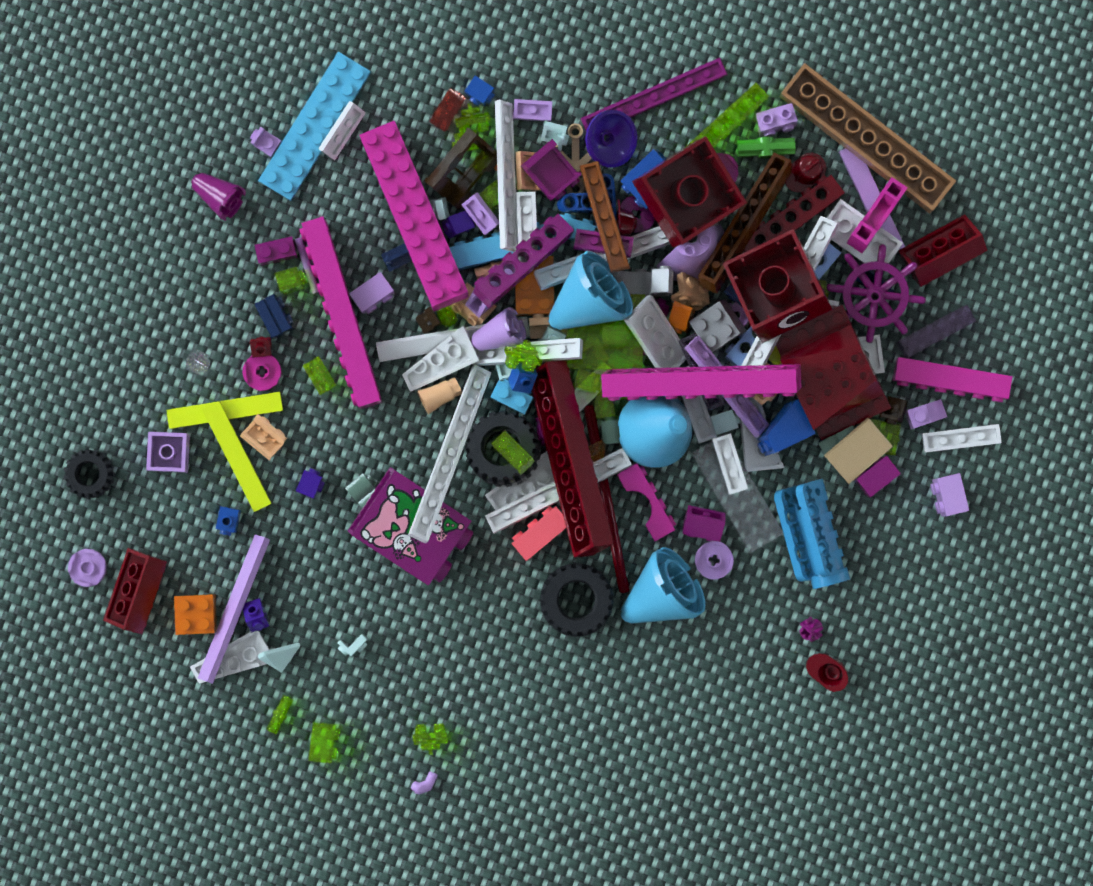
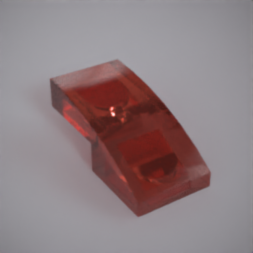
M450 87L429 122L446 132L467 97Z

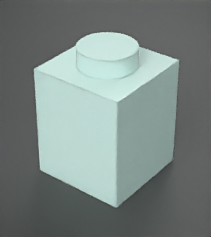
M733 409L710 417L716 436L739 428L740 419L733 412Z

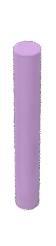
M302 237L297 238L295 243L313 294L318 293L317 281L313 275Z

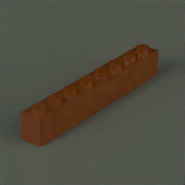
M773 153L746 197L747 203L740 207L698 275L701 287L716 294L728 277L723 263L742 254L791 174L792 165L790 159Z

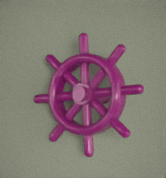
M884 244L879 246L877 261L866 262L860 266L851 254H845L844 259L853 269L845 285L828 284L826 286L827 291L843 293V300L849 319L852 317L857 322L867 326V343L873 342L875 327H882L894 323L901 334H907L908 329L899 317L905 311L908 302L918 304L926 302V298L923 296L909 295V287L905 279L908 274L917 268V264L912 262L900 271L895 266L886 263V246ZM876 269L873 284L865 272ZM883 271L890 273L893 277L881 285ZM857 277H859L867 289L852 287ZM899 283L901 293L887 292L888 289ZM851 294L866 297L854 305ZM885 299L900 301L895 311ZM871 303L869 317L859 312ZM878 304L888 316L877 318Z

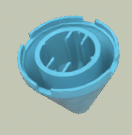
M586 251L576 258L549 313L548 321L554 329L562 330L624 320L633 312L632 299L624 282L618 283L612 275L613 273H610L608 262L600 255L592 251Z
M646 396L639 397L638 400H629L619 416V442L630 459L642 466L659 468L671 465L685 454L692 438L691 419L686 407L678 399H666V396H659L658 399L648 400Z
M662 547L653 552L621 608L622 619L633 624L692 619L703 613L705 610L704 593L698 579L693 581L687 571L691 569L689 565L669 548Z

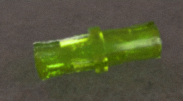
M283 694L276 710L274 709L272 712L273 716L266 730L277 735L284 719L286 720L288 717L287 713L294 699Z

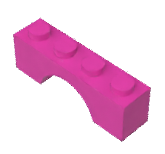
M891 177L870 210L849 237L847 244L863 254L908 187Z
M636 463L617 474V477L626 492L636 491L642 493L649 500L651 515L645 526L655 542L675 530L673 526L676 523L671 515H666L664 511L666 506L661 498L658 500L654 494L657 490L652 481L648 483L645 476L648 475L642 465L638 466Z

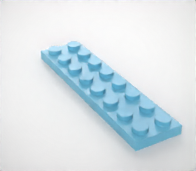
M338 52L258 181L289 201H292L322 153L319 150L322 142L349 101L353 103L371 71Z

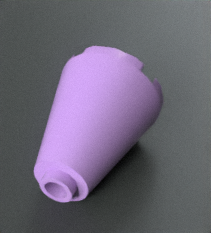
M508 307L473 333L471 339L472 346L479 351L524 343L523 340L527 337L526 329L522 319L518 321L516 317L518 315L517 311Z

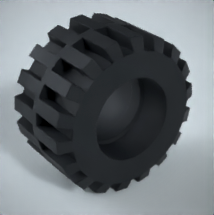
M81 450L77 454H73L70 460H67V467H64L65 475L63 477L67 482L66 486L71 489L72 493L84 498H97L111 489L110 485H113V477H115V472H113L114 465L111 464V460L103 453L94 450ZM86 463L96 464L100 472L99 479L93 485L83 484L79 477L80 469Z

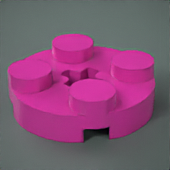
M251 355L243 365L242 370L245 382L258 391L272 389L279 383L282 373L280 363L272 355L254 358ZM261 366H263L264 369L267 370V373L264 374V377H261L260 374H257V371L260 370Z

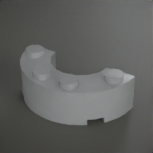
M659 266V268H653L651 272H646V269H635V272L618 271L612 274L618 283L624 282L631 297H646L647 295L663 297L673 295L674 271L671 270V266Z

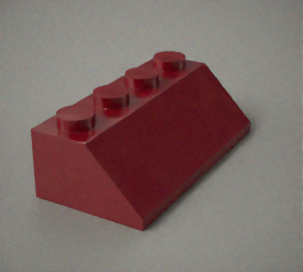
M965 214L898 250L906 266L912 262L917 264V268L910 274L920 287L988 251L983 235Z
M127 548L103 621L123 630L143 634L162 575L165 572L167 561Z

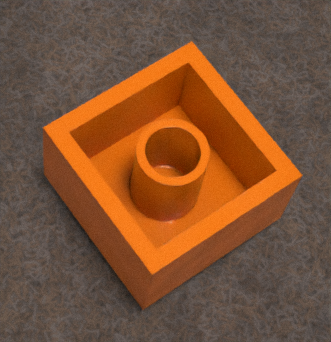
M216 594L174 596L175 635L216 633Z

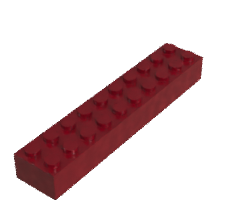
M566 360L548 361L536 369L538 376L533 385L532 394L574 558L593 556L613 545V537L603 506V498L600 494L598 479L594 471L589 444L584 432V424L581 420L579 405L575 397V389L570 377V370Z

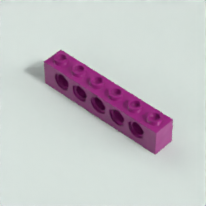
M559 214L555 217L550 216L543 223L544 226L540 230L536 228L530 234L531 238L527 241L522 240L516 246V251L507 253L500 265L495 264L492 266L485 278L481 276L474 283L473 293L488 308H491L572 236L574 229ZM546 233L553 234L554 238H548ZM532 245H538L540 250L533 249ZM518 257H524L527 262L519 261ZM510 269L513 274H507L504 270ZM496 281L499 286H492L490 282Z

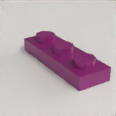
M582 229L576 230L575 250L605 254L599 232ZM621 236L626 256L631 258L634 237Z

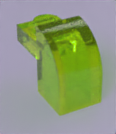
M601 389L594 402L596 419L615 416L614 403L608 400V397H602ZM620 397V400H627V397Z

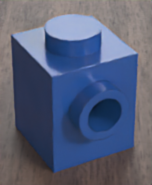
M477 76L473 77L464 91L465 95L470 97L469 101L476 106L482 105L484 107L486 103L490 104L495 97V94H493L494 87Z
M515 361L508 378L512 391L530 394L538 374L533 364Z
M220 506L215 528L220 530L219 534L231 536L232 532L237 533L241 510Z

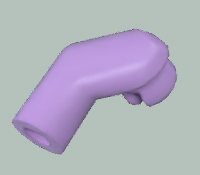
M429 771L425 781L420 783L415 781L412 783V791L416 794L430 791L438 775Z

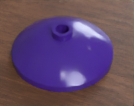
M606 110L597 114L591 120L586 131L585 142L590 157L595 162L598 161L599 165L603 167L614 168L625 164L632 157L637 146V130L632 119L627 114L618 110Z

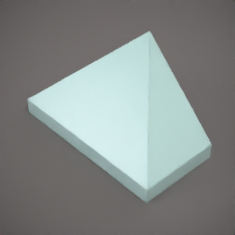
M295 643L260 653L258 658L282 673L299 649L300 644Z

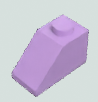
M941 399L905 411L910 429L947 417Z

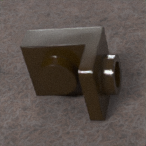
M431 306L415 318L424 334L441 325Z
M888 396L891 409L881 413L880 417L885 419V423L896 425V422L902 423L908 401Z

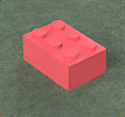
M549 506L542 512L543 517L539 521L535 518L527 525L529 528L524 533L520 531L512 537L514 542L511 544L526 561L566 529L564 516L556 506L554 508Z

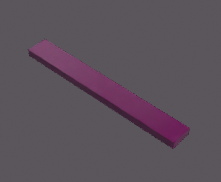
M717 58L581 118V122L585 131H587L591 120L597 114L606 110H618L632 118L726 77L728 74L721 58Z

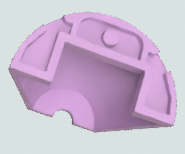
M711 226L697 235L696 242L690 243L687 241L683 245L677 246L656 265L657 268L659 266H671V270L674 271V281H677V274L681 272L699 279L698 275L724 235L722 226Z

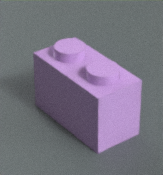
M379 272L349 294L363 314L366 312L370 314L377 309V304L380 302L386 303L392 299L394 290L382 273Z

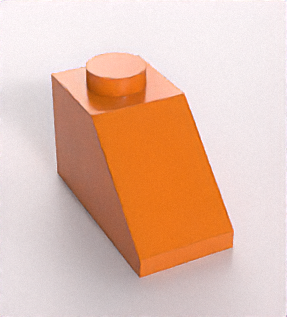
M674 301L669 323L676 333L688 332L690 327L689 321L693 319L695 314L694 309Z

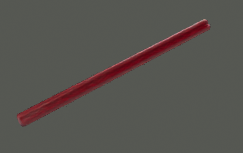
M588 405L584 407V413L595 462L604 456L594 406ZM607 478L598 482L603 498L605 513L608 517L609 529L613 537V545L610 547L619 592L627 593L629 592V585Z

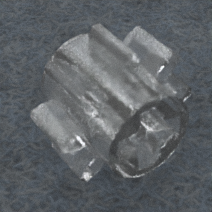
M196 350V353L191 352L186 359V364L189 366L188 370L197 375L200 372H206L210 366V360L207 359L209 355L199 350Z

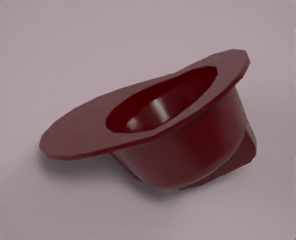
M806 153L800 156L791 164L792 172L785 184L787 188L797 193L803 192L809 186L811 188L818 179L825 175L826 163L824 159L816 153Z
M618 199L617 226L621 236H630L637 226V218L632 212L620 208V200Z
M822 653L813 654L808 658L806 662L808 674L823 687L833 692L841 691L846 687L849 677L842 662Z

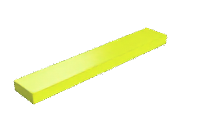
M281 392L220 401L229 420L283 411ZM216 402L166 410L169 429L208 423L202 409Z
M218 401L202 409L253 511L256 512L271 504L221 402Z

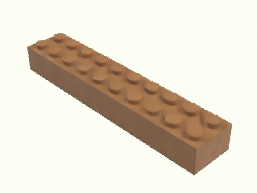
M805 63L781 92L779 97L787 104L792 103L796 111L853 153L885 180L889 181L893 177L908 187L904 194L929 214L956 182L954 178Z

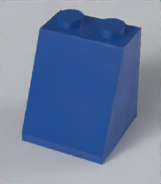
M653 149L620 180L623 184L621 186L628 195L632 193L636 199L634 201L641 209L643 207L649 208L632 181L667 159L658 149Z
M799 399L786 403L769 423V426L757 438L759 442L757 443L758 448L765 456L777 453L816 434Z

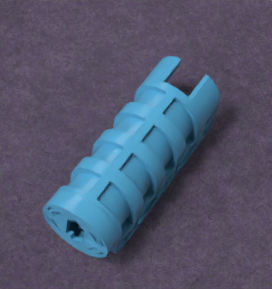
M823 479L778 490L774 494V501L796 579L800 582L811 580L813 589L850 580L848 569L844 567L841 557L844 556L842 548L839 549L836 538L839 536L837 530L833 529L831 519H834L832 511H828L826 504L828 496ZM787 512L790 515V521L787 518ZM797 550L800 552V558L797 555Z

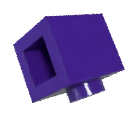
M466 211L449 216L442 221L443 231L449 240L466 234L475 228L472 218Z
M311 468L309 472L304 470L296 492L315 499L317 493H321L325 485L323 477L320 476L321 472Z
M260 598L246 602L243 607V613L251 633L269 627L266 611Z

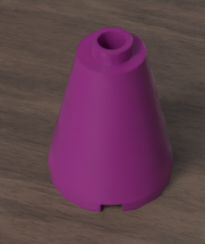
M205 173L196 174L191 181L192 189L224 221H226V217L232 218L243 204L241 197L246 195V191L239 185Z

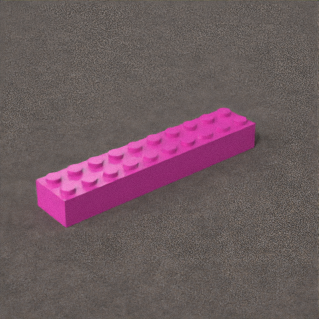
M395 120L360 134L363 147L433 311L435 312L469 298L467 288Z
M322 216L301 223L303 228L299 230L302 239L308 244V247H305L307 256L314 263V265H311L313 275L316 279H319V283L316 285L321 297L324 296L325 302H322L324 311L331 318V320H328L330 330L336 334V338L333 340L338 352L341 351L342 357H339L341 366L348 373L345 379L348 387L353 390V394H350L353 405L364 409L383 403L327 221Z
M801 364L608 369L601 374L602 397H608V400L613 401L620 400V397H627V400H638L639 397L646 396L648 400L658 399L659 396H666V399H677V396L693 399L697 398L698 395H704V398H716V395H724V398H733L737 394H743V397H755V394H763V397H773L776 393H782V396H794V393L801 389Z

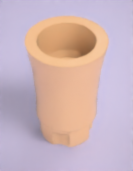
M452 378L418 390L417 393L429 415L437 408L461 395L462 390L456 378Z

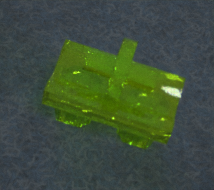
M467 103L468 109L461 110L462 116L469 114L470 116L455 118L456 127H459L461 135L467 131V127L470 129V125L476 123L479 132L489 131V112L479 113L481 112L480 107L472 108L471 103Z
M524 340L522 345L519 344L516 347L505 346V364L507 368L516 369L518 363L521 362L523 363V370L533 372L536 365L541 366L542 359H539L536 347H532L529 340Z
M319 356L302 365L320 395L337 386Z
M443 723L434 724V733H427L426 725L417 724L415 734H412L414 745H421V750H428L429 756L433 755V750H440V744L448 743V734Z

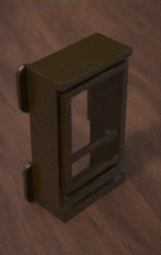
M468 127L466 128L467 131L431 175L424 179V182L443 198L446 197V201L457 209H460L462 207L461 204L470 198L471 193L469 191L485 171L490 172L497 165V152ZM474 143L482 151L468 169L462 173L456 166ZM453 169L461 175L456 183L447 177Z

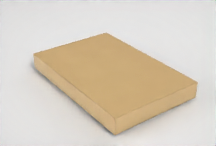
M867 418L824 456L846 482L850 484L893 446L873 422Z

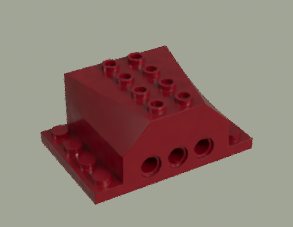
M842 304L781 334L776 343L782 365L801 364V389L796 395L813 430L816 429L821 440L891 409L889 401Z

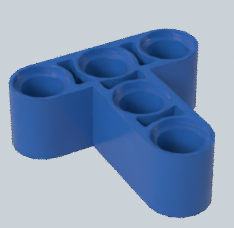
M602 174L617 221L614 179L610 174ZM569 193L557 201V207L562 213H593L590 202L589 207L583 204L584 198L589 201L587 193ZM565 199L570 200V208L565 205Z

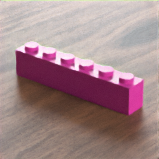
M898 357L896 358L892 381L904 387L913 384L916 385L917 389L927 390L928 387L935 388V392L946 393V390L954 391V395L965 396V393L973 394L972 398L984 400V397H990L993 402L1003 403V400L1009 399L1013 376Z

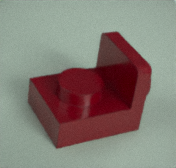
M258 337L250 340L252 358L271 356V337Z

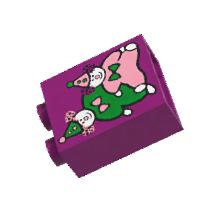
M390 467L348 529V532L428 586L433 579L440 583L451 569L452 563L446 559L453 548L456 547L460 551L463 550L473 535V531L468 528L471 520L443 502L427 543L408 536L425 490Z

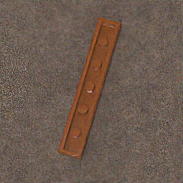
M599 162L580 165V171L610 273L629 269V262Z

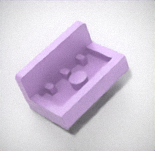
M792 103L756 113L759 137H771L776 134L775 132L782 130L783 132L792 131L798 121Z

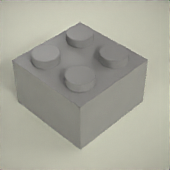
M726 299L717 302L689 321L697 336H700L712 353L717 352L746 332V329Z

